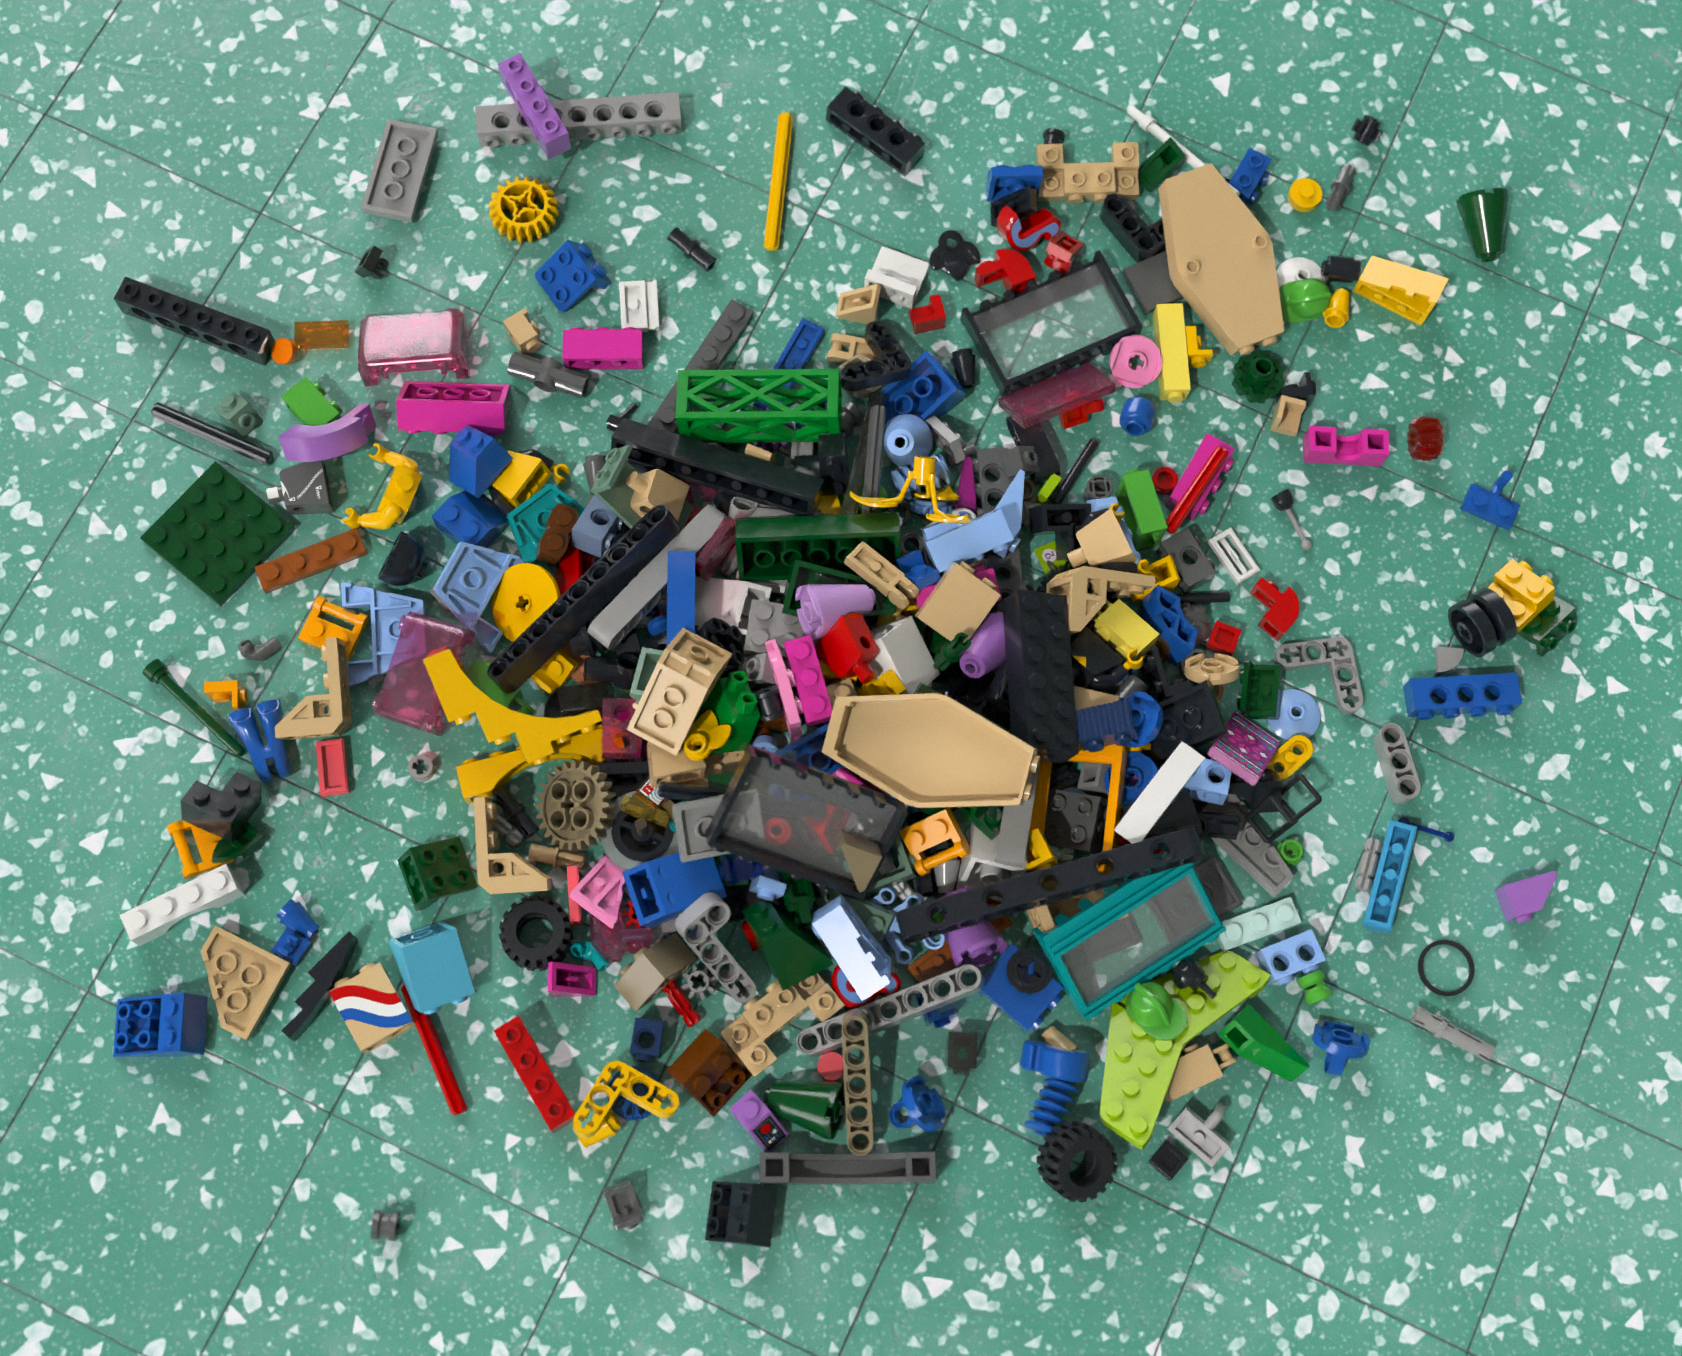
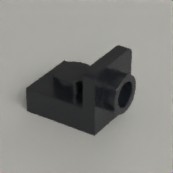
M1310 372L1303 373L1299 386L1290 384L1281 388L1276 397V404L1281 395L1304 400L1307 402L1306 406H1308L1312 397L1316 394V384L1314 380H1311Z

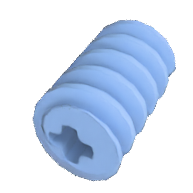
M939 454L938 458L936 455H931L930 457L936 458L935 486L938 489L941 488V479L949 485L950 473L943 456ZM914 462L911 463L910 469L906 466L901 467L900 473L897 470L891 471L892 482L898 496L908 477V471H913ZM912 478L905 496L908 500H911V491L914 490L915 493H921V487L926 489V485L915 484V479Z

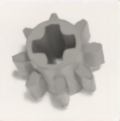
M694 965L693 972L690 975L683 973V977L688 980V983L683 984L681 988L682 990H690L689 1000H692L694 996H700L703 1002L705 1000L704 995L707 992L714 994V989L710 987L709 983H714L716 978L713 976L708 978L707 967L703 971H697V967ZM701 977L705 987L699 986L696 990L692 981L693 979L698 981Z

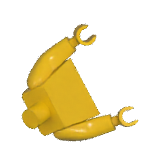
M374 443L373 446L378 448V452L375 455L368 454V456L379 463L386 462L395 467L378 509L374 513H364L360 516L354 509L347 508L345 513L350 517L341 520L351 529L358 528L361 525L365 528L384 530L390 528L394 523L401 525L422 478V475L419 474V466L415 460L393 451L389 452L388 449L378 443Z

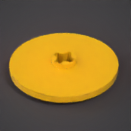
M532 563L514 565L505 571L493 592L492 613L498 629L503 631V636L511 642H514L560 597V591L555 579L545 568ZM527 600H528V603H529V604L526 605L525 608H524V603H526Z

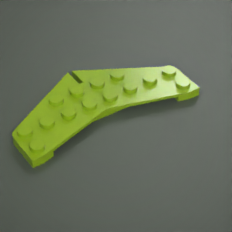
M1222 951L1198 961V964L1208 976V980L1205 983L1217 994L1213 1000L1201 988L1195 992L1190 987L1178 989L1173 982L1175 979L1173 972L1151 981L1163 986L1181 1004L1186 1012V1028L1180 1036L1172 1040L1163 1041L1153 1038L1128 1015L1125 1009V1002L1130 993L1122 1001L1112 1004L1100 1105V1120L1106 1127L1142 1151L1153 1135L1159 1112L1183 1048L1191 1039L1249 997L1252 999L1263 991L1271 979L1269 973L1232 951Z

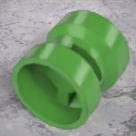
M1322 969L1296 980L1299 988L1303 989L1306 994L1304 999L1307 1006L1334 995L1331 988L1326 986L1324 982L1325 975Z

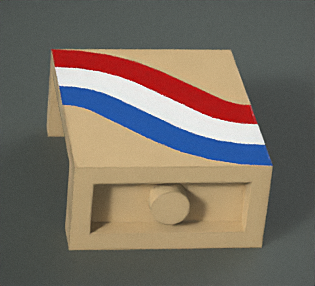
M374 962L365 965L359 970L360 974L351 979L345 977L333 985L334 989L329 991L360 1051L365 1055L416 1026L412 1016L407 1012L387 976V970L380 962L376 965Z

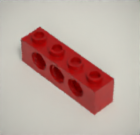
M517 1016L493 1030L550 1131L554 1134L571 1124L576 1113L522 1019Z

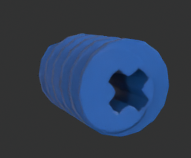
M1054 1078L1044 1080L1043 1083L1048 1089L1039 1090V1095L1044 1100L1036 1099L1034 1101V1105L1038 1110H1031L1029 1112L1030 1117L1034 1121L1026 1120L1024 1123L1026 1128L1045 1137L1046 1134L1050 1136L1053 1133L1051 1129L1055 1127L1056 1123L1062 1124L1066 1122L1059 1115L1060 1113H1070V1110L1064 1104L1065 1102L1074 1103L1075 1100L1069 1093H1079L1080 1091L1069 1081Z

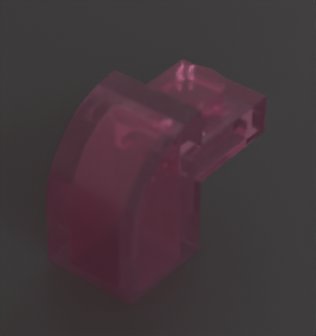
M621 909L618 911L617 922L613 929L591 914L589 920L591 942L594 949L605 959L621 962L624 952L628 951L631 954H636L645 946L649 949L652 940L651 928L623 929Z

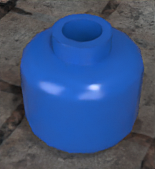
M1131 397L1122 406L1119 424L1129 435H1143L1149 432L1153 426L1156 408L1151 401L1144 397Z

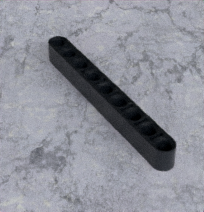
M657 505L648 511L489 665L487 669L488 676L504 693L510 694L518 690L678 535L681 529L680 524L665 505Z

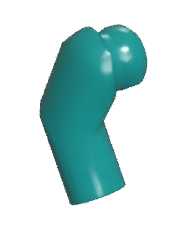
M578 941L569 948V953L572 957L578 960L592 961L598 971H604L611 964L600 947L594 942Z

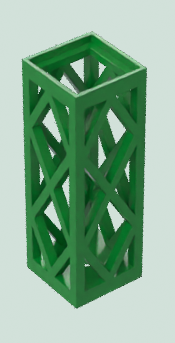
M839 369L678 370L675 418L681 436L704 443L818 442V435L841 433L842 389ZM794 380L807 388L795 391L782 386ZM725 381L737 389L725 391L714 388V386ZM754 401H761L772 408L766 411H758L749 406V404ZM827 401V410L818 406V404ZM796 403L800 404L799 406L793 409L789 408L790 406ZM695 404L702 407V409L694 412ZM727 404H731L722 410L720 409L721 407ZM793 421L806 426L794 431L783 424ZM725 422L736 425V427L726 432L714 424Z

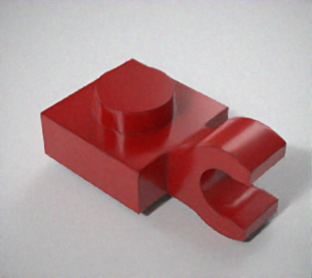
M1078 395L1057 402L1060 424L1064 429L1089 422L1088 414L1105 410L1103 400H1099L1098 395H1092L1086 399L1082 395Z

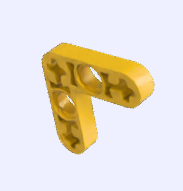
M612 1061L604 1067L573 1119V1130L581 1138L594 1136L619 1095L663 1119L670 1118L677 1112L679 1097L673 1090L621 1061ZM619 1070L622 1079L616 1078L612 1088L607 1085L610 1081L611 1073ZM637 1083H643L648 1087L649 1092L645 1096H637L633 1092L632 1087ZM655 1090L657 1091L656 1098L653 1099V1103H650L649 1100L652 1098L653 1091ZM596 1093H605L609 1098V1102L607 1105L598 1106L594 1103L593 1096ZM666 1098L670 1099V1106L662 1109L659 1100L665 1101ZM590 1110L595 1113L591 1120V1126L593 1127L587 1126L585 1129H582L580 1120L585 1121L590 1114Z

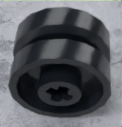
M1481 588L1471 594L1468 600H1461L1448 609L1449 624L1455 637L1475 657L1487 655L1497 645L1502 646L1516 636V622L1510 608L1496 592L1489 588Z

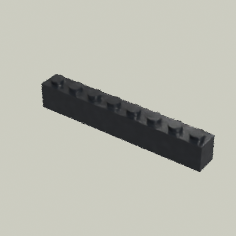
M626 418L622 420L611 437V450L626 445L632 447L626 460L628 463L651 470L659 469L673 477L799 516H813L822 500L825 479Z

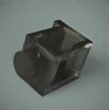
M949 1032L947 1034L946 1070H953L952 1074L958 1076H968L970 1071H975L978 1033ZM958 1049H965L967 1057L964 1059L959 1058L957 1055Z

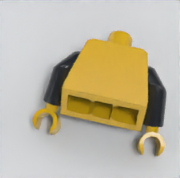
M534 449L519 452L507 451L513 459L490 484L489 494L494 506L506 517L511 511L540 491L552 475L551 472H553L555 482L563 484L565 478L558 475L557 472H564L569 475V468L565 464H558L556 466L553 464L554 461Z

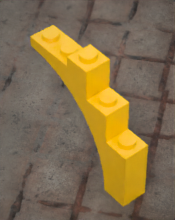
M450 649L422 659L448 722L455 721L456 725L472 719L470 714L475 712L488 743L494 741L495 745H499L511 740L509 734L514 733L527 763L533 762L534 765H539L550 760L549 754L554 753L551 741L555 740L556 744H560L571 739V733L580 729L582 734L598 728L596 723L602 721L599 711L596 709L575 716L555 718L530 716L510 710L493 701L474 686L460 669Z

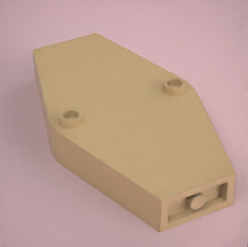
M1212 163L1166 179L1158 189L1169 274L1173 285L1230 356L1237 353L1244 356L1255 351L1254 347L1262 344L1265 348L1278 342L1277 337L1284 332L1273 243L1267 231Z
M937 693L836 697L822 753L906 805L917 808L1023 805L1025 800H1030L1033 784H1030L1029 781L1032 772H1037L1040 763V756L1036 755L1038 751L1036 748L953 698Z

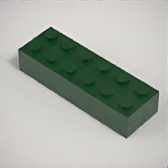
M899 512L736 519L735 545L739 581L787 580L791 563L795 559L860 576L844 564V561L861 542H865L897 568L896 559L901 557Z

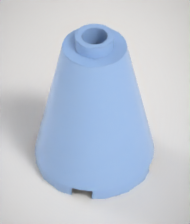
M902 414L886 423L883 454L893 464L901 467H910L911 463L914 462L915 456H928L931 452L933 439L930 428L918 416ZM900 437L904 438L905 445L903 447L899 443Z

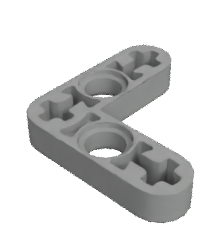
M1335 637L1281 645L1275 651L1273 662L1275 665H1281L1285 671L1328 665L1338 710L1345 715H1352L1362 707L1363 695L1351 643L1347 639ZM1336 645H1338L1339 649H1344L1341 656H1339L1338 652H1330L1326 656V651L1333 650ZM1310 647L1317 649L1319 659H1309L1306 656V649ZM1284 652H1286L1287 656H1293L1299 652V657H1293L1289 663H1287L1286 659H1281ZM1341 669L1348 671L1351 675L1350 682L1340 681L1337 672ZM1350 687L1353 688L1348 692L1350 700H1355L1352 707H1350L1349 703H1344L1348 696L1346 689Z

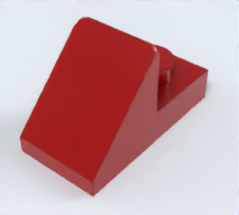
M1064 232L1060 233L1049 242L1045 250L1048 254L1044 264L1054 270H1058L1061 274L1068 272L1082 250L1084 243Z

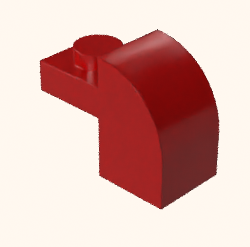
M999 249L995 252L993 262L985 261L976 267L974 281L979 288L1002 280L1006 291L1012 289L1014 294L1024 291L1026 284L1031 280H1035L1036 276L1028 260L1021 253L1011 249Z
M1261 577L1250 591V594L1269 610L1257 625L1278 642L1297 619L1300 608L1299 600L1291 587H1288L1282 594L1276 584L1269 580L1266 581Z

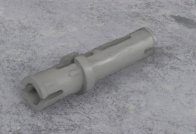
M1417 1006V1009L1415 1008L1410 1021L1432 1032V1036L1436 1038L1441 1037L1477 1056L1486 1063L1492 1058L1495 1046L1448 1022V1018L1434 1015L1421 1006Z

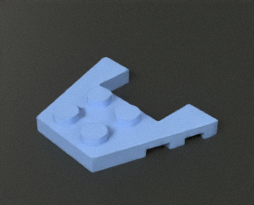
M460 542L457 544L434 585L433 591L487 653H492L503 631L483 620L480 616L505 571L514 565L524 562L517 555L505 554L493 549Z
M346 582L341 583L342 607L344 609L371 608L373 659L348 662L349 688H353L428 655L426 605L423 600L376 591L368 587L354 586Z

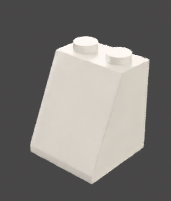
M912 616L870 629L879 649V654L870 663V666L876 673V680L882 674L892 669L906 688L899 695L914 694L920 682L928 687L933 685L931 681L939 676L940 673L933 666L935 663Z
M970 823L965 838L970 847V854L961 859L956 890L966 885L974 889L1025 874L1027 871L1029 835L1023 867L996 863L995 856L999 835L990 840L975 825ZM998 896L990 897V899L1002 901Z

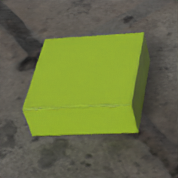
M1055 473L1050 476L1038 494L1037 503L1047 504L1059 488L1061 477Z

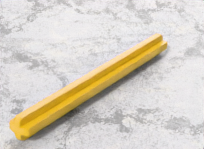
M788 112L780 113L777 123L764 237V248L771 252L778 250L793 123V116Z

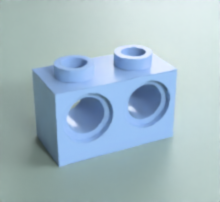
M1213 758L1204 759L1182 791L1188 790L1192 799L1223 805L1228 795L1232 771ZM1209 776L1217 777L1220 783L1212 782Z
M1312 929L1265 947L1255 953L1262 970L1271 975L1269 985L1278 982L1279 986L1295 980L1293 975L1303 971L1305 976L1320 970L1318 965L1326 961ZM1299 948H1304L1309 952V961H1304L1300 958ZM1274 958H1279L1283 961L1285 965L1284 971H1278L1274 967Z

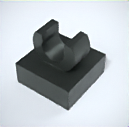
M372 246L365 251L355 273L363 278L370 274L374 279H380L383 277V274L377 271L376 266L380 265L386 268L389 266V262L384 258H379L383 252L381 249Z

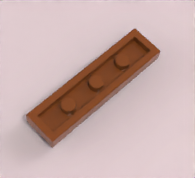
M355 528L255 566V570L263 591L267 594L366 556L368 553L358 529Z
M995 901L990 906L994 907L998 906L999 904L997 903V901ZM1008 916L989 921L1000 934L1013 924ZM948 939L941 948L929 950L907 967V970L918 984L955 968Z

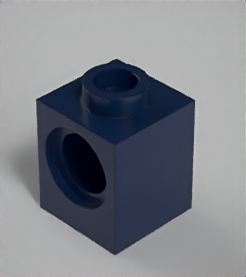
M635 1017L630 1053L636 1056V1061L652 1063L653 1058L660 1059L665 1029L664 1021ZM645 1034H651L655 1037V1043L650 1048H642L639 1045L640 1038Z

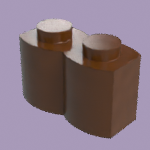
M558 503L553 508L545 523V533L536 547L537 560L553 566L560 561L568 546V536L577 522V509Z

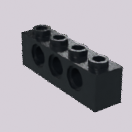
M845 86L827 106L826 121L904 177L923 157L925 143L921 137L903 128L902 124L896 119L889 118L878 106L868 103L857 91H852ZM854 114H858V115H861V116H860V117H855V116H853V115H854ZM878 128L881 131H874L872 129ZM895 142H896V143H900L901 145H898V146H897V145H893L892 143H895Z

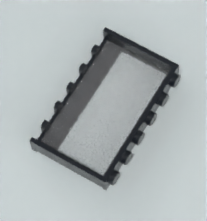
M1100 250L1095 252L1092 262L1083 265L1081 260H1077L1071 265L1069 272L1060 275L1058 270H1054L1049 274L1047 281L1037 285L1035 280H1031L1026 284L1025 290L1014 294L1012 289L1004 292L1002 300L991 304L990 300L986 299L980 303L978 311L970 313L968 308L965 307L962 309L960 318L962 325L965 326L997 385L1001 397L1009 394L1010 396L1017 395L1029 385H1040L1048 377L1054 374L1060 376L1077 364L1083 366L1089 363L1093 357L1100 354L1106 356L1111 353L1113 347L1121 338L1140 335L1143 328Z
M747 744L735 774L709 827L705 830L707 845L715 851H727L735 854L743 861L750 862L752 860L761 863L769 870L776 871L778 869L786 872L794 879H806L814 882L820 888H832L848 898L857 897L864 900L908 812L904 803L894 797ZM844 831L877 843L882 859L863 892L859 893L841 849L837 832Z

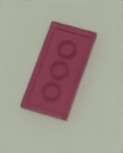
M1088 362L998 398V403L1002 410L1025 429L1114 393L1116 389L1113 381Z

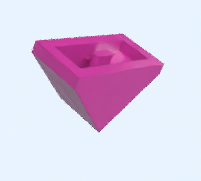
M549 962V994L551 997L596 996V968Z

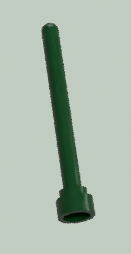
M160 659L153 660L145 667L143 675L150 682L160 683L237 757H242L245 754L244 747L168 676L167 666Z

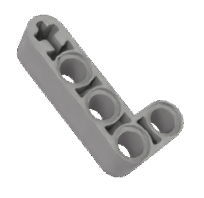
M705 893L676 918L675 928L734 1000L739 1003H747L755 996L756 985L714 935L729 920L731 915L730 908L716 893ZM718 906L713 913H710L713 907ZM696 924L692 931L687 932L690 926ZM709 944H712V946L710 947V949H708L707 951H704V949H705L706 946H708ZM724 964H727L726 968L720 970ZM737 979L741 982L739 987L733 983Z

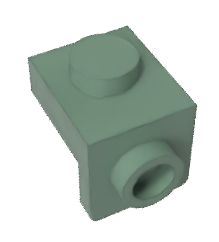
M235 392L223 398L214 409L221 418L230 423L243 437L262 421V418L250 403Z

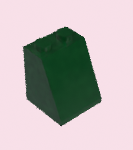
M762 900L742 911L764 962L783 991L833 965L831 958L819 943L812 930L807 926L797 928L794 925L792 916L774 902Z

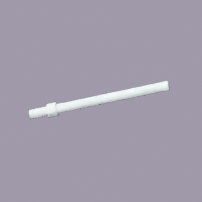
M1134 105L1128 108L1127 114L1139 123V127L1146 133H1152L1162 143L1171 137L1187 156L1185 161L1194 169L1206 165L1156 124V120L1149 114L1145 115ZM1230 185L1234 192L1239 196L1240 192Z

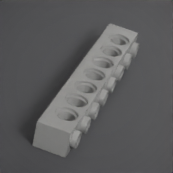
M679 92L550 101L569 133L570 142L580 139L598 140L599 138L608 137L620 139L625 136L638 135L646 137L650 134L672 135L682 132ZM515 104L475 106L477 136L480 147L493 148L498 145L511 144L520 146L524 143H538L530 128L525 126L527 123ZM659 115V117L653 118L651 116ZM578 120H582V121H583V122H581V123H575V122L578 121Z

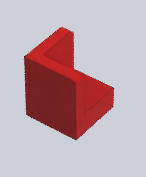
M940 294L929 296L927 306L909 310L908 314L914 335L945 327L946 314Z

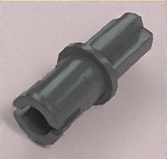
M1343 164L1340 167L1336 180L1331 183V192L1326 201V208L1329 211H1338L1345 195L1350 193V184L1356 174V168H1352L1350 164Z

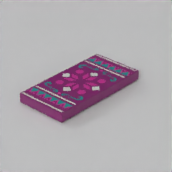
M1235 711L1226 724L1228 733L1218 737L1207 754L1250 785L1255 786L1279 746L1280 741Z

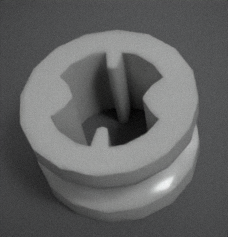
M417 755L410 760L408 771L414 780L426 782L433 777L435 767L429 757ZM424 762L428 770H423L424 774L419 775L415 766L420 767L419 763Z

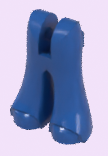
M279 699L268 700L255 706L264 729L267 747L263 745L252 708L239 709L227 715L232 727L245 744L256 774L262 784L273 781L271 768L267 763V760L274 758L275 767L280 778L291 775L284 740L275 738V726L282 720V707Z

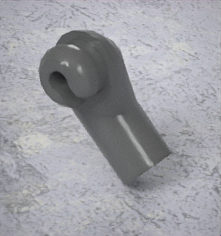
M272 637L263 645L253 644L250 640H243L238 646L242 657L255 661H264L282 648L275 637Z

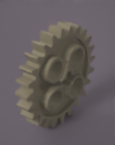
M577 760L563 762L562 767H554L555 774H546L549 780L548 783L541 782L540 785L544 792L537 793V796L542 801L535 804L536 808L541 809V813L536 816V819H543L539 829L547 830L544 838L552 839L551 845L559 846L561 850H588L589 846L597 845L596 838H605L603 829H611L607 820L615 819V816L610 813V809L617 807V805L610 803V799L616 793L608 791L612 786V782L604 781L607 774L599 772V766H593L591 762Z

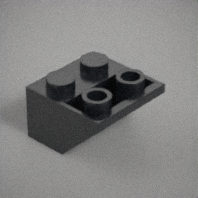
M712 1181L705 1240L747 1246L771 1247L778 1188L754 1183Z

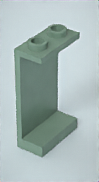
M626 445L618 449L614 448L606 455V463L595 476L596 482L591 492L629 528H632L641 517L630 506L634 490L626 485V480L632 472H639L626 461L632 450L630 445ZM687 500L684 502L678 520L681 527L680 532L683 530L694 508Z

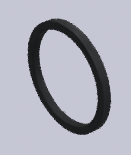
M1439 940L1429 944L1421 952L1418 960V973L1423 984L1433 993L1441 996H1454L1462 993L1470 986L1474 977V963L1469 952L1462 945L1450 940ZM1450 945L1464 954L1469 965V976L1466 983L1460 989L1451 992L1441 991L1428 982L1423 971V960L1426 953L1432 947Z

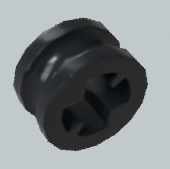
M902 501L896 507H899V510L901 508L905 510L903 515V525H905L911 517L912 510H910V505L907 502ZM889 507L887 512H895L896 507Z

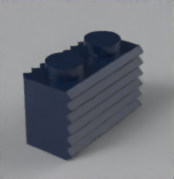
M1129 699L1076 710L1078 740L1083 751L1098 752L1103 750L1104 746L1112 744L1125 746L1130 744L1132 740L1139 738L1134 711Z

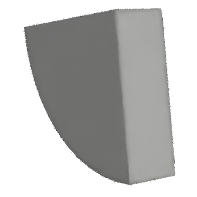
M1437 646L1435 648V675L1445 674L1455 668L1463 657L1464 648Z

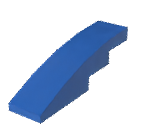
M668 551L667 646L682 628L695 634V551Z

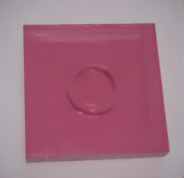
M728 516L723 518L697 558L700 577L708 582L735 542V520Z

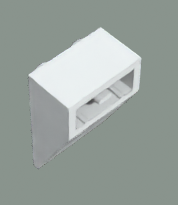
M695 577V625L699 624L701 627L705 622L714 617L722 619L730 626L734 625L740 630L742 635L740 642L745 644L752 599L769 602L772 588L747 581Z

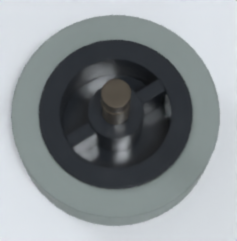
M632 791L622 795L613 802L617 807L610 809V813L615 816V819L607 820L611 829L602 830L605 838L601 839L607 857L614 864L626 871L645 862L679 852L676 833L670 829L668 822L674 820L672 804L674 803L669 798H665L658 807L640 792Z

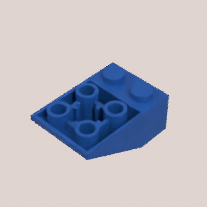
M678 852L645 862L622 872L639 924L648 928H653L677 918L705 893H716L721 899L728 897L714 856L681 862Z
M175 993L117 999L113 1057L204 1055L208 997L189 993Z

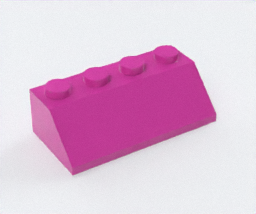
M405 381L396 399L398 430H406L407 433L432 431L434 434H445L447 432H459L468 425L489 436L504 434L508 424L510 385Z

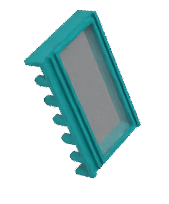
M1154 854L1155 857L1159 859H1164V857L1160 856L1159 854ZM1192 863L1128 881L1117 888L1111 886L1101 889L1105 896L1094 903L1088 899L1080 900L1078 906L1081 911L1068 918L1064 914L1055 916L1054 921L1058 926L1047 933H1044L1038 927L1032 929L1075 1011L1085 1020L1097 1017L1102 1013L1103 1009L1113 1003L1122 1001L1128 993L1134 990L1136 983L1149 982L1150 979L1159 973L1170 970L1173 964L1193 955L1198 948L1206 943L1215 941L1221 933L1227 930L1223 926Z

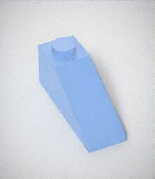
M1021 469L995 508L1002 510L1014 540L1008 542V548L995 553L1002 558H1005L1009 551L1014 553L1021 541L1018 535L1021 529L1025 472Z

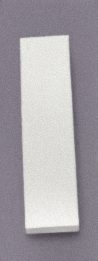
M1181 742L1114 831L1130 843L1144 840L1199 768L1205 757L1184 742Z

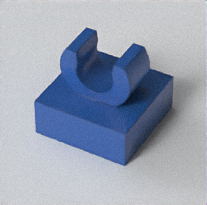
M287 927L271 952L297 967L313 943Z

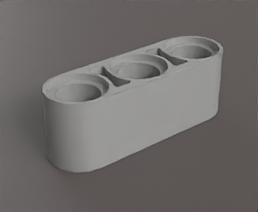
M1388 723L1374 735L1373 743L1391 800L1396 804L1405 805L1417 797L1420 793L1421 785L1403 729L1398 724ZM1384 733L1390 734L1394 739V743L1387 742L1384 738ZM1392 759L1398 760L1402 765V769L1395 768L1392 764ZM1400 785L1408 787L1410 795L1403 794L1400 790Z

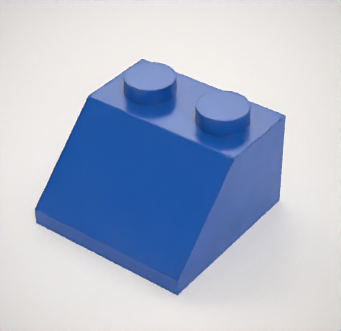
M467 425L457 433L455 440L450 444L449 482L479 498L513 458L493 437Z
M465 491L449 497L432 515L436 528L455 544L465 542L485 548L509 525L508 519L484 497L476 498Z

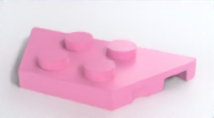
M773 639L764 643L775 683L779 688V695L786 713L787 727L793 743L803 737L799 715L804 713L800 698L797 695L793 696L791 689L796 687L792 670L790 668L786 669L776 640Z

